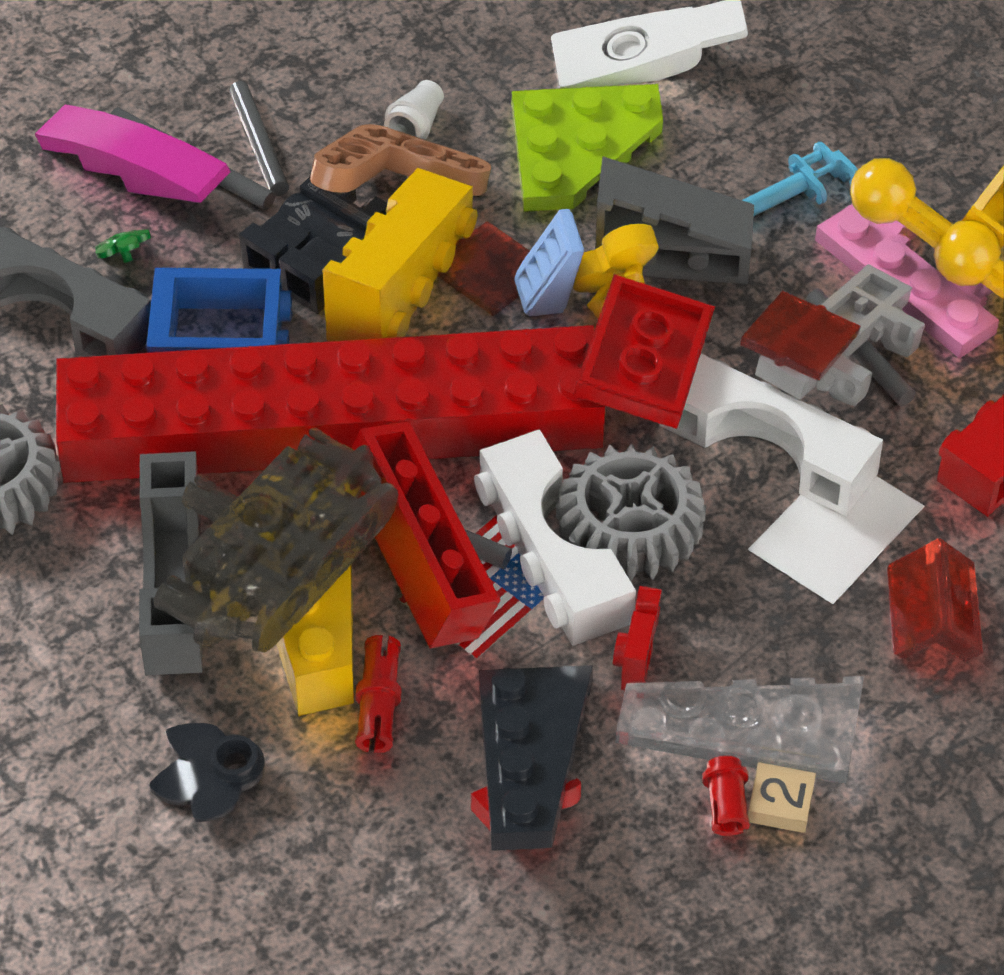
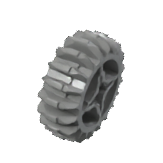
M1 404L0 529L4 528L13 535L16 527L15 523L20 521L33 525L34 511H48L49 497L57 495V478H59L60 463L59 457L56 455L55 443L51 439L50 434L45 433L39 419L29 421L22 409L9 415L3 404Z
M632 442L625 452H617L609 444L606 452H604V457L589 452L585 465L573 464L569 478L563 479L559 492V502L556 504V518L559 519L560 536L563 540L576 546L590 549H611L630 581L633 580L637 572L642 571L653 580L658 573L659 566L673 572L678 564V559L689 560L694 545L698 544L699 539L702 537V522L705 521L706 505H704V499H702L703 491L700 488V482L692 480L693 476L690 472V466L677 467L674 454L658 458L654 446L646 453L636 452ZM663 504L669 509L672 515L663 510ZM590 508L599 513V519L603 520V523L594 517L589 510Z

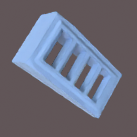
M561 209L557 212L516 272L514 281L524 313L528 316L563 313L564 309H566L584 253V247L570 209Z

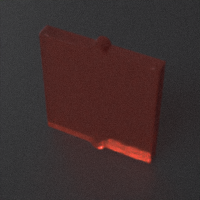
M486 221L475 229L468 239L457 240L455 243V256L449 270L446 273L438 271L439 278L486 312L495 316L519 297L514 278L530 250Z
M782 290L744 333L740 345L774 360V364L777 366L785 365L820 381L857 337L861 326L827 311L824 305L816 306Z

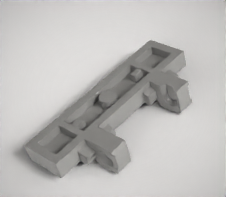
M869 264L866 265L759 358L755 375L800 400L816 386L817 390L829 391L832 398L855 407L866 396L872 377L871 371L849 360V356L869 338L874 342L881 339L885 349L909 357L920 345L925 323L906 314L902 310L908 304L912 287Z

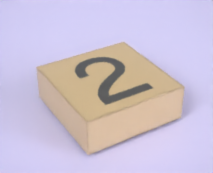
M758 762L748 810L750 823L805 833L816 773Z

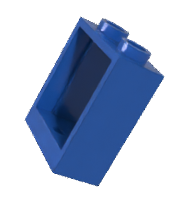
M155 268L146 345L147 353L289 344V330L281 329L282 322H291L292 291L282 290L281 269ZM179 309H264L262 338L176 337Z

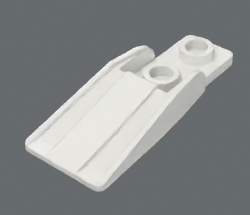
M724 0L696 8L691 6L653 12L558 32L551 36L561 89L603 87L660 81L686 72L695 67L701 60L702 48L745 38L748 35V29L741 0Z

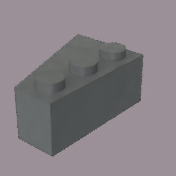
M602 156L597 201L595 249L602 245L601 242L604 236L614 229L629 224H647L653 227L659 249L654 257L643 266V276L748 284L754 204Z

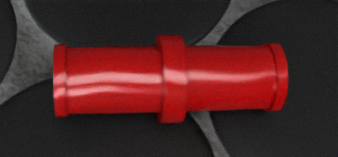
M383 635L371 636L364 642L363 679L356 685L355 699L360 704L358 733L355 745L365 752L369 751L370 738L374 737V731L376 732L374 753H384L393 747L394 708L401 702L402 691L401 686L397 683L401 643L392 636H388L387 650L383 651V655H381Z

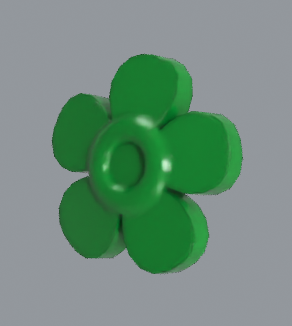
M146 229L131 230L113 235L95 246V254L98 259L110 257L115 253H120L123 263L133 260L130 251L139 247V243L150 239V231Z

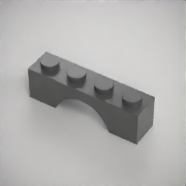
M0 227V308L15 302L34 300L48 302L64 309L71 315L70 323L75 354L81 357L137 354L146 345L151 299L145 297L134 288H126L103 277L93 268L82 267L62 257L49 247H41L20 237L10 228Z
M196 452L140 454L143 589H139V639L145 676L203 673L201 493Z

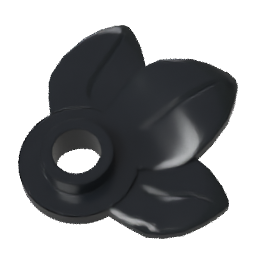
M188 723L168 728L166 735L178 760L161 771L150 782L149 789L152 794L168 804L181 806L191 804L192 815L196 822L213 821L230 813L237 806L242 791L250 789L261 780L265 771L264 754L260 747L248 737L242 735L226 736L222 730L213 724ZM233 764L244 765V767L239 769H228Z

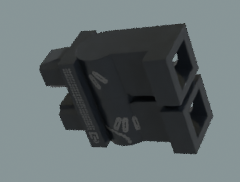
M309 177L299 186L300 192L289 196L275 215L261 226L254 222L251 223L239 234L244 269H281L282 290H291L292 299L319 314L325 308L323 268L331 260L342 263L346 256L342 255L343 247L352 237L360 240L364 239L367 221L375 212L386 215L387 202L375 196L359 207L354 204L357 200L356 189L342 193L323 190L312 184ZM266 257L270 260V267L263 263ZM304 281L309 283V291L302 287Z

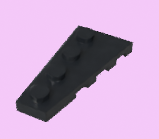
M593 665L479 670V695L492 851L552 848L564 802L568 773L572 769L575 757L577 736L582 728L587 696H590Z

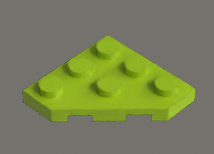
M658 84L512 91L511 106L523 212L574 209L586 199L587 190L600 180L602 156L628 163L631 160L632 152L644 141L651 143L663 132V112Z

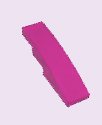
M65 104L35 133L42 150L76 154L85 171L121 176L127 191L132 193L201 203L231 172L228 165L223 161L180 139L138 122L82 107Z

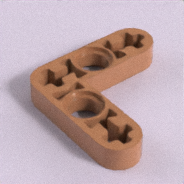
M365 124L356 127L316 152L310 180L312 184L323 190L342 193L355 190L384 169L409 177L417 168L473 186V196L486 193L492 167L488 162L478 157L388 127Z

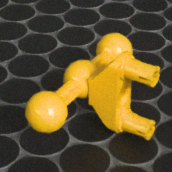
M879 158L869 161L855 172L851 181L850 196L853 207L863 218L876 224L893 223L897 220L934 248L933 255L936 268L946 280L959 286H976L982 283L1004 300V262L999 259L1000 249L1004 246V165L962 221L954 224L915 196L916 187L913 175L903 164L890 158Z

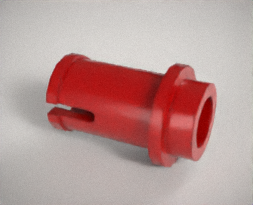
M715 757L707 762V769L702 773V783L705 787L709 788L712 831L722 836H734L744 833L743 829L748 830L750 828L744 785L749 780V772L746 767L742 766L741 760L737 757Z

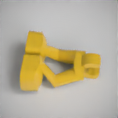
M629 224L614 229L604 236L600 247L583 253L573 289L579 293L597 292L587 304V307L597 319H599L614 274L645 284L642 275L643 266L654 257L659 249L651 225Z

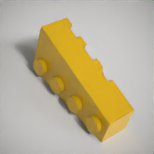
M417 168L388 199L386 215L375 212L367 221L364 239L360 240L352 237L343 247L342 255L346 256L342 263L331 260L323 268L326 338L328 341L406 336L410 318L417 307L423 308L427 304L432 292L433 282L440 272L446 273L449 270L457 245L462 238L468 239L475 228L478 212L473 209V186Z
M349 475L242 499L241 508L245 543L298 717L353 704L352 525Z

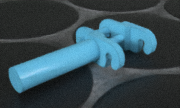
M819 141L814 144L812 153L802 158L797 154L789 156V170L794 175L742 201L754 204V216L802 192L810 199L816 197L817 204L821 205L827 201V192L823 184L817 179L818 177L830 173L834 178L839 177L843 182L850 179L849 184L851 186L852 178L858 169L841 151L832 152L829 147ZM819 162L823 167L814 171L810 165Z

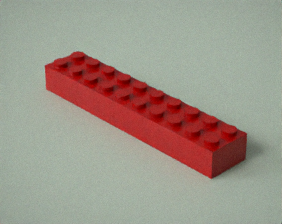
M594 325L57 358L56 444L63 483L140 478V454L196 452L198 474L343 465L360 429L407 421L410 422L428 459L480 456V450L539 429L552 451L603 448L605 406L573 396L594 333Z

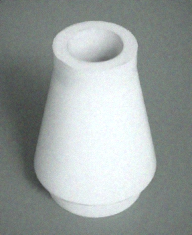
M430 80L421 81L416 88L387 107L384 127L425 140L430 133L438 107L444 99L441 87Z

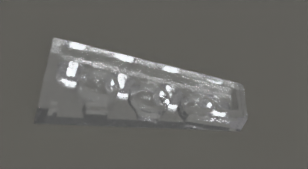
M864 676L843 677L842 683L816 684L815 678H791L790 685L757 686L756 679L733 680L732 685L728 687H705L701 681L626 683L616 729L615 743L707 760L719 756H734L741 760L742 766L757 768L758 762L813 772L816 773L815 779L846 784Z

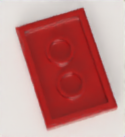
M614 274L573 396L677 429L715 306Z

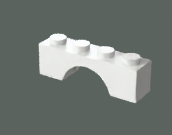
M702 353L678 428L675 429L659 423V426L704 448L720 440L737 436L757 437L773 442L783 448L795 461L800 473L799 494L845 517L848 516L878 475L883 439L872 435L862 427L853 426L824 412L816 405L807 404L776 389L767 382L754 379L731 368L725 362L712 359Z
M539 429L480 450V473L474 476V482L482 503L485 506L492 505L497 514L498 528L504 542L508 546L514 544L521 555V568L528 584L531 587L538 585L544 596L545 611L552 626L556 629L562 627L571 645L574 646L630 625L635 609L636 590L611 549H590L576 546L556 535L546 523V517L556 508V504L559 502V492L563 481V467Z

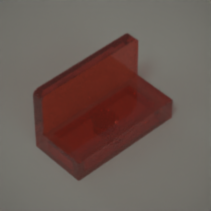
M938 538L888 565L892 643L895 655L905 659L936 643L964 662L983 654L975 564L971 559L941 538Z

